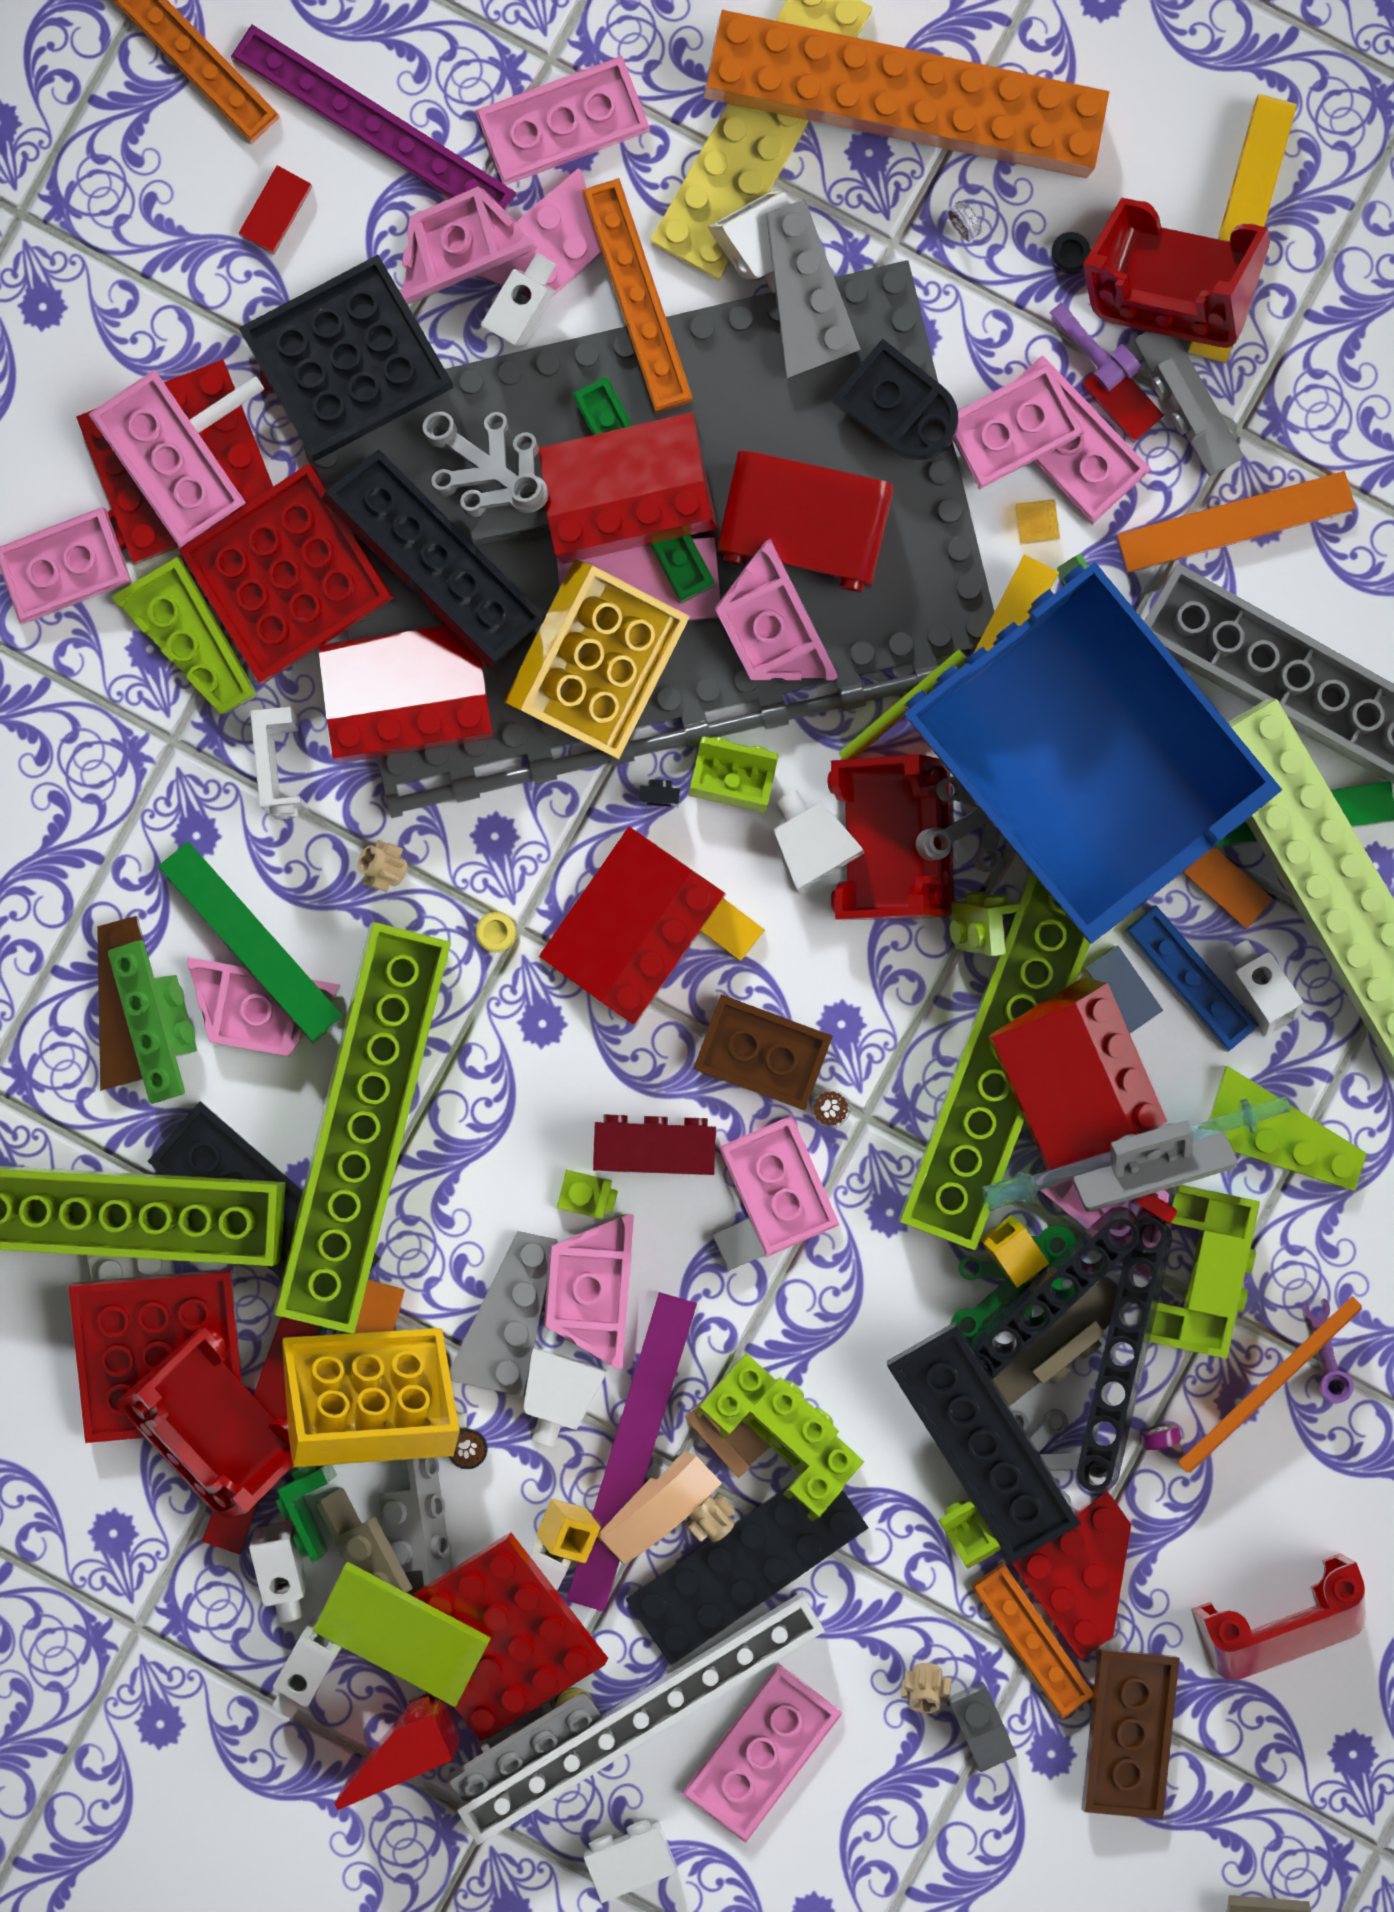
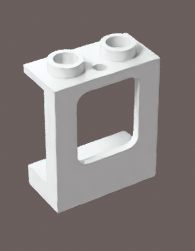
M290 706L251 710L260 807L268 814H271V816H274L275 819L297 818L299 810H307V803L300 796L280 798L274 734L299 731L298 715Z

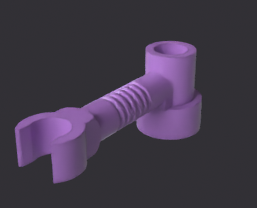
M1062 302L1049 312L1053 316L1051 317L1052 321L1080 346V349L1099 368L1093 374L1101 386L1108 392L1125 377L1130 379L1142 369L1138 360L1122 344L1111 354H1107L1090 337Z
M1325 1298L1321 1300L1323 1313L1320 1317H1315L1310 1313L1308 1302L1303 1304L1302 1313L1310 1321L1313 1333L1328 1319L1327 1317L1330 1314V1305ZM1330 1340L1318 1351L1323 1374L1319 1384V1391L1326 1401L1337 1404L1350 1398L1354 1386L1350 1376L1338 1370L1333 1352L1334 1349L1332 1348L1333 1345L1331 1344L1332 1341ZM1330 1381L1338 1383L1340 1391L1337 1395L1330 1393L1328 1389Z

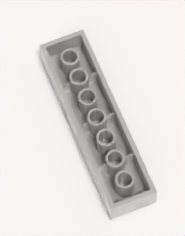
M1178 563L1171 571L1144 620L1176 661L1253 706L1266 699H1277L1296 730L1394 784V683Z

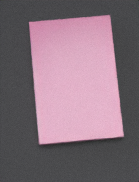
M1047 363L958 410V430L953 441L980 490L1080 437L1085 432L1052 368Z
M104 507L97 508L0 546V570L19 623L26 624L132 583L107 510Z
M792 1115L719 1147L766 1257L840 1225Z

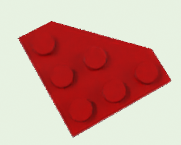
M1107 1490L1076 1512L1081 1520V1525L1012 1563L1080 1660L1113 1638L1132 1525Z

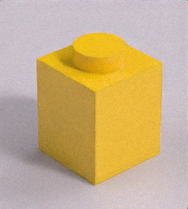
M1012 1215L980 1238V1241L1001 1272L1017 1288L1023 1283L1035 1279L1040 1271L1049 1264L1026 1228Z
M551 1498L536 1535L550 1554L586 1563L601 1527L587 1508Z

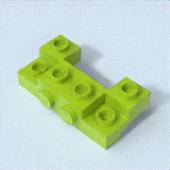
M1186 1185L1176 1186L1172 1207L1176 1208L1177 1214L1171 1224L1194 1228L1200 1231L1184 1307L1158 1303L1150 1342L1224 1359L1228 1358L1237 1312L1243 1313L1247 1301L1248 1290L1242 1288L1245 1272L1251 1273L1255 1263L1256 1250L1250 1248L1260 1201Z
M746 1353L728 1371L694 1413L699 1417L703 1414L708 1416L721 1428L718 1434L723 1439L742 1421L794 1470L801 1473L783 1494L788 1499L793 1496L811 1511L807 1517L814 1521L821 1516L844 1489V1485L865 1461L836 1436L839 1430L833 1426L834 1421L827 1412L818 1407L814 1408L803 1398V1391L795 1383L789 1380L784 1381L781 1377L777 1380L774 1379Z

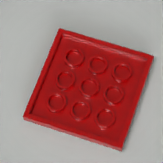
M224 359L164 382L189 420L235 390ZM242 405L198 433L246 504L273 487ZM95 409L76 416L134 565L180 548L89 416V413Z
M310 463L178 549L260 684H265L318 649V646L326 644L394 599L355 533L321 500L328 489L314 466Z
M231 1269L70 1283L69 1296L85 1443L145 1438L123 1414L117 1402L130 1388L198 1329L205 1327L208 1331L216 1332L226 1344L224 1351L227 1357L223 1363L243 1384Z
M512 1532L411 1595L491 1638L458 1704L454 1707L480 1741L485 1740L602 1668L608 1660L607 1655Z

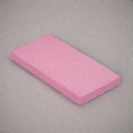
M623 56L475 110L498 174L504 185L512 184L650 132V126Z
M1042 355L1017 379L1049 363L1085 434L1032 462L1093 525L1136 485L1151 468Z
M153 370L89 413L93 422L180 548L246 504L156 370Z
M715 537L693 539L716 586L682 604L679 602L650 544L580 560L690 616L688 621L719 618L715 610V606L721 600ZM557 558L560 588L573 562L563 564Z
M777 1663L683 1789L682 1795L746 1843L842 1715V1711Z

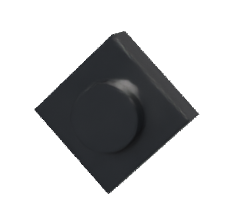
M650 779L648 786L640 785L639 805L679 808L680 788H672V781Z

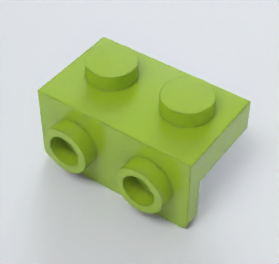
M701 737L688 796L766 813L779 754L761 746L749 747L731 743L729 740L721 737Z
M989 892L966 893V900L951 902L952 922L950 924V936L956 950L987 956L1006 954L1003 914L1021 912L1022 903L1008 901V895H989Z

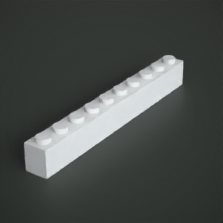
M800 1592L601 1715L600 1720L590 1725L586 1730L570 1737L550 1752L544 1753L523 1766L516 1773L492 1785L480 1795L468 1801L460 1802L457 1812L477 1845L483 1843L824 1632L823 1625L803 1592Z

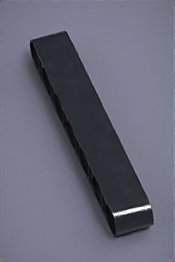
M1121 1206L1108 1210L969 1339L979 1358L986 1363L985 1368L992 1379L1135 1248L1139 1240L1137 1217L1133 1211ZM1118 1223L1127 1224L1131 1228L1128 1234L1120 1237L1113 1235L1109 1230ZM1090 1250L1097 1251L1102 1255L1099 1261L1091 1264L1084 1262L1080 1257L1083 1253ZM1062 1277L1071 1280L1073 1283L1067 1290H1057L1051 1284L1057 1278ZM1034 1304L1040 1306L1044 1311L1037 1317H1029L1024 1314L1023 1310L1025 1307ZM1005 1331L1013 1334L1015 1338L1010 1343L1002 1344L997 1342L994 1337L999 1332Z
M1154 1218L1138 1220V1243L1125 1256L1077 1467L1078 1481L1089 1491H1106L1111 1489L1117 1483L1121 1471L1172 1244L1170 1228L1166 1223ZM1153 1225L1159 1229L1161 1238L1156 1246L1148 1248L1143 1243L1142 1234L1147 1227ZM1141 1265H1147L1152 1273L1150 1282L1144 1287H1138L1133 1279L1135 1269ZM1137 1304L1142 1309L1143 1318L1138 1325L1131 1327L1125 1321V1311L1130 1305ZM1124 1343L1129 1344L1134 1351L1132 1362L1126 1366L1120 1365L1116 1359L1117 1348ZM1117 1382L1124 1388L1125 1398L1119 1405L1115 1406L1108 1401L1107 1390L1112 1384ZM1106 1422L1111 1423L1116 1430L1115 1440L1109 1445L1103 1444L1098 1437L1100 1426ZM1095 1462L1102 1463L1107 1470L1106 1480L1100 1485L1095 1484L1089 1476V1469Z

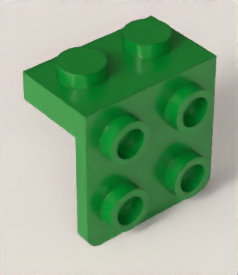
M333 1465L298 1467L296 1471L291 1473L293 1479L287 1481L278 1489L280 1497L276 1498L277 1506L285 1520L291 1519L297 1530V1534L293 1535L300 1554L302 1557L309 1556L313 1563L320 1560L327 1553L328 1548L303 1495L333 1480L337 1476Z

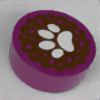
M1176 1423L1153 1426L1139 1433L1142 1447L1146 1450L1171 1447L1178 1444L1182 1439L1179 1425Z

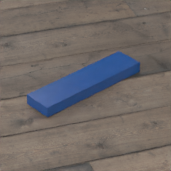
M1154 905L1125 930L1126 934L1227 1052L1232 1050L1259 1027L1251 1015L1157 905Z

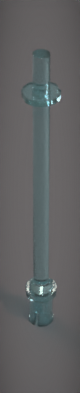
M1284 1096L1251 1107L1246 1098L1241 1099L1238 1104L1239 1111L1190 1126L1193 1131V1141L1244 1126L1250 1134L1257 1132V1121L1289 1112L1288 1100ZM1111 1151L1037 1175L1026 1174L1023 1170L1016 1172L1014 1178L989 1186H982L985 1204L988 1210L992 1211L995 1208L1021 1200L1024 1203L1034 1200L1033 1196H1036L1039 1190L1071 1181L1077 1175L1110 1166Z

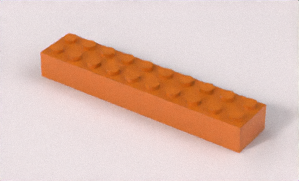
M721 10L717 22L703 98L1088 178L1096 167L1110 91Z

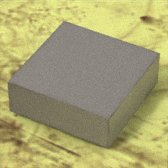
M749 1218L713 1234L729 1271L765 1255Z

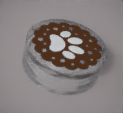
M958 201L947 209V215L952 226L965 241L970 242L981 234L982 226L980 220L966 202Z
M825 1089L813 1098L810 1108L811 1115L818 1125L829 1129L837 1128L843 1125L849 1118L851 1105L843 1092L837 1089Z

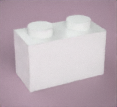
M649 1819L642 1820L627 1827L628 1834L613 1839L611 1834L589 1843L590 1849L584 1852V1860L601 1903L677 1873L676 1862L659 1821L650 1824Z

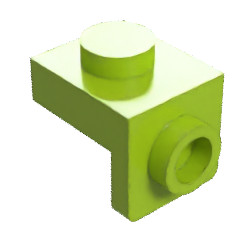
M963 1500L952 1504L944 1511L945 1516L938 1520L967 1569L1002 1549L972 1500L967 1503Z

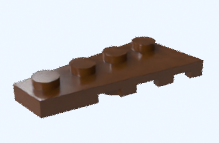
M137 916L97 926L100 1091L143 1080L108 956L109 950L135 941L142 940L145 944Z

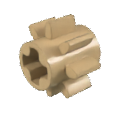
M377 840L376 846H367L361 852L357 864L358 871L365 875L362 883L384 892H388L389 885H399L407 872V862L404 858L400 857L403 849L381 840Z
M718 1492L714 1497L710 1495L689 1515L690 1519L685 1522V1525L700 1542L706 1537L712 1542H717L724 1538L733 1528L734 1520L730 1516L735 1512V1509Z
M919 1663L913 1667L912 1671H905V1678L902 1680L901 1698L910 1699V1707L916 1712L924 1714L934 1713L939 1710L940 1705H947V1699L951 1693V1678H942L943 1671L938 1665Z

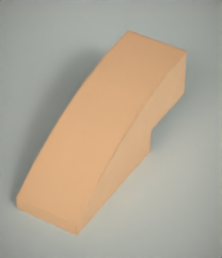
M683 1451L657 1480L650 1478L599 1532L597 1537L621 1563L626 1564L684 1521L722 1483L696 1455Z

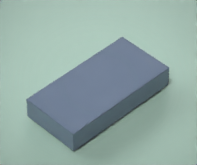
M1118 945L1084 968L1091 979L1109 984L1129 1033H1132L1164 1011Z

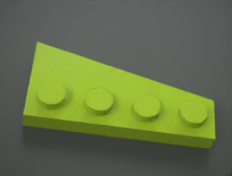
M176 557L111 596L115 603L129 614L134 620L133 622L160 647L161 652L171 662L175 663L193 686L221 715H226L258 696L182 558Z
M1225 1066L1202 1138L1222 1132L1226 1135L1235 1153L1351 1191L1356 1190L1367 1155L1365 1151L1231 1067Z

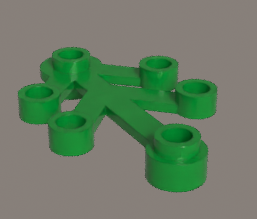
M1059 1225L1045 1228L1039 1236H1031L1049 1262L1047 1267L1076 1241L1074 1234L1068 1228ZM1056 1237L1061 1238L1064 1242V1249L1060 1253H1054L1050 1249V1242ZM967 1256L958 1265L960 1275L967 1280H976L979 1277L1007 1278L997 1264L992 1261H980L976 1257ZM969 1260L975 1261L978 1265V1271L973 1276H968L963 1271L964 1264ZM1063 1277L1057 1278L1051 1285L1057 1290H1062ZM1007 1278L973 1309L963 1308L956 1311L951 1318L950 1324L957 1321L960 1326L963 1318H972L975 1323L974 1329L968 1333L963 1332L968 1340L971 1339L983 1327V1321L1013 1294L1017 1292L1018 1295L1032 1281L1023 1283L1017 1288ZM1033 1305L1025 1307L1023 1310L1024 1314L1032 1317Z

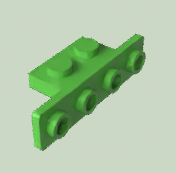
M142 940L109 950L108 956L149 1103L154 1104L183 1095L185 1088L176 1057L197 1052L198 1050L194 1040V1028L189 1022L184 1004V992L179 985L177 975L154 978L145 944Z

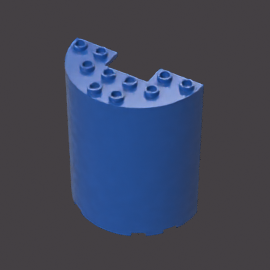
M1096 562L1086 569L1082 564L1075 567L1062 579L1066 583L1065 586L1055 594L1048 589L1031 603L1032 607L1027 611L1030 615L1028 620L1020 626L1015 622L1008 625L996 636L997 640L993 643L994 647L989 651L981 647L965 660L966 664L962 668L958 669L956 665H953L936 679L937 683L933 686L934 690L928 695L924 690H921L904 704L908 710L904 713L907 720L1090 944L1120 923L1131 911L1134 912L1282 791L1278 783Z

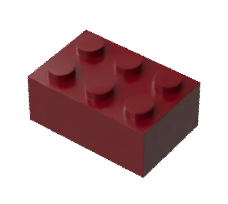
M603 1114V1122H595L593 1171L714 1175L716 1126H708V1118L684 1117V1125H668V1117L644 1116V1124L628 1123V1115Z

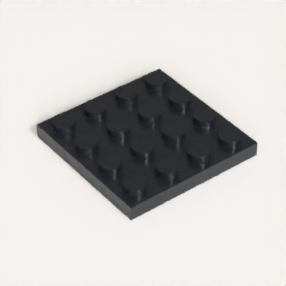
M379 255L364 261L239 327L242 337L313 462L454 388L452 380Z

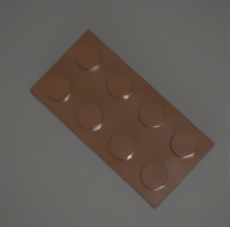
M1098 1648L1081 1805L1082 1811L1163 1819L1179 1657Z

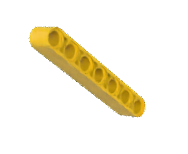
M1262 94L1257 95L1218 239L1230 242V235L1233 229L1242 223L1265 226L1297 104ZM1190 341L1187 353L1226 364L1232 347L1222 348Z

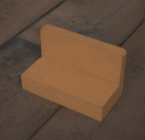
M704 1398L685 1415V1418L731 1471L740 1478L751 1468L750 1465L770 1447L742 1421L723 1439L718 1434L721 1428L708 1416L703 1414L699 1417L694 1413L697 1407L705 1400Z

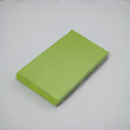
M349 1562L344 1566L313 1629V1632L454 1707L458 1704L491 1639L485 1634Z

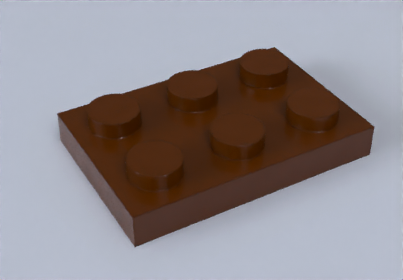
M721 994L693 1070L805 1111L833 1036Z

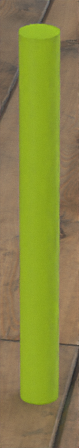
M958 649L838 752L843 760L856 759L905 717L904 713L908 710L904 704L921 690H924L927 695L933 691V686L937 683L936 679L953 665H956L958 669L962 668L966 664L965 660L967 659L964 653Z

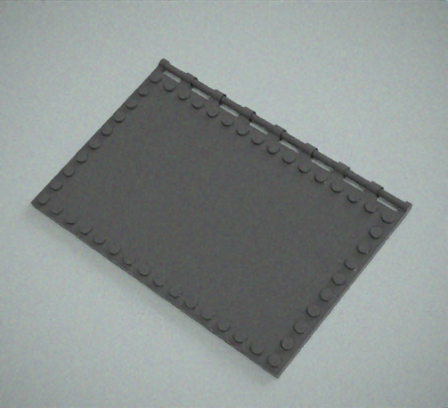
M909 260L834 277L861 350L789 378H785L784 356L780 338L776 295L769 292L666 317L693 397V402L655 414L627 327L625 326L446 368L445 370L453 382V389L313 462L304 446L307 462L314 466L327 489L331 488L379 449L473 543L471 532L482 515L476 518L468 517L460 504L461 496L469 490H478L481 493L499 490L502 485L492 482L458 487L451 496H439L431 483V478L436 471L441 469L457 471L476 467L448 447L440 448L431 445L423 432L424 420L434 412L448 413L453 418L457 427V433L489 455V437L484 427V420L490 413H503L510 425V431L505 437L507 469L518 476L519 457L513 448V440L518 434L524 432L533 434L539 448L592 436L572 393L607 376L633 426L690 412L694 413L718 529L692 534L691 537L692 539L715 537L716 551L738 451L758 452L875 478L895 486L871 589L863 587L862 593L847 591L839 587L840 581L834 579L833 575L784 565L839 678L835 680H826L825 678L750 680L720 618L688 621L634 728L636 730L682 719L685 729L631 742L629 738L619 759L597 749L553 760L551 749L583 741L504 702L540 629L539 627L491 669L482 662L494 739L377 757L391 818L403 816L404 811L455 799L457 803L481 798L480 793L534 781V784L557 780V775L611 763L612 766L632 762L635 761L634 757L678 746L688 744L689 748L700 745L701 737H721L763 726L767 730L788 725L789 720L834 709L842 708L843 711L864 707L868 701L911 691L938 667L937 658L952 655L958 649L962 652L976 649L994 614V608L953 441L946 450L933 458L925 460L907 459L893 452L832 403L833 396L882 339L938 382ZM497 422L492 425L491 429H498L503 423ZM930 422L923 428L922 434L927 440L937 441L944 436L945 428L938 422ZM442 430L438 432L436 436H441L445 434L447 431ZM524 443L520 449H529L532 443ZM538 452L534 457L535 476L541 477L543 480ZM442 480L438 486H446L451 480ZM479 500L469 502L467 507H475L479 504ZM546 531L477 546L546 617L560 589L557 557L554 552L551 532ZM357 536L394 599L348 628L349 640L444 626L445 624ZM716 555L720 599H722L745 567L724 563L722 561L723 556ZM910 664L913 666V675L862 687L859 676ZM834 682L836 683L837 691L839 690L837 693L785 705L783 700L784 694ZM754 701H759L760 709H762L761 711L711 723L707 722L705 714ZM528 755L529 766L476 778L474 771L476 767ZM446 774L451 775L452 784L403 796L398 794L397 786Z

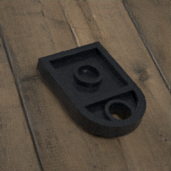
M884 339L878 343L832 398L833 404L893 452L907 459L925 460L939 455L950 446L958 430V410L955 400L949 391ZM930 422H938L944 426L945 434L937 441H930L923 436V428Z

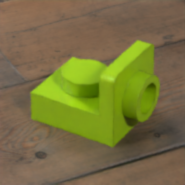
M566 1169L557 1209L603 1220L605 1212L613 1214L618 1190L611 1189L612 1180Z

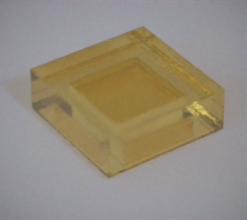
M1055 499L1015 504L1019 545L1057 541L1060 539Z

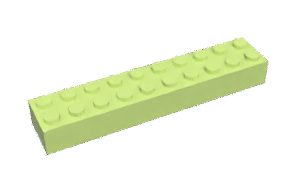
M1266 699L1228 722L1282 788L1279 794L1262 808L1258 809L1246 822L1394 1073V899L1277 699Z

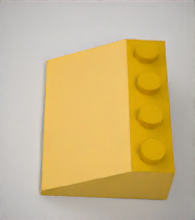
M574 559L504 702L619 759L690 616L591 564Z
M442 1328L283 1338L287 1422L293 1467L454 1456L460 1430Z

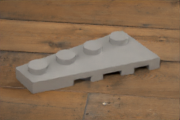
M802 199L766 213L775 279L776 304L778 305L780 338L784 356L785 378L861 350L806 200Z
M517 1231L449 1370L452 1382L524 1396L531 1354L535 1345L547 1288L550 1246L555 1244L557 1239Z

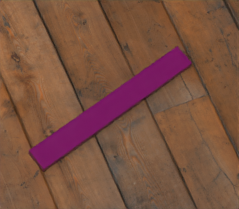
M251 24L230 56L234 62L449 199L479 186L507 211L516 197V192L253 24Z
M662 1292L658 1293L592 1512L593 1518L601 1527L599 1532L643 1486L695 1313L696 1302ZM598 1537L594 1542L586 1563L577 1562L566 1601L605 1612L620 1561Z

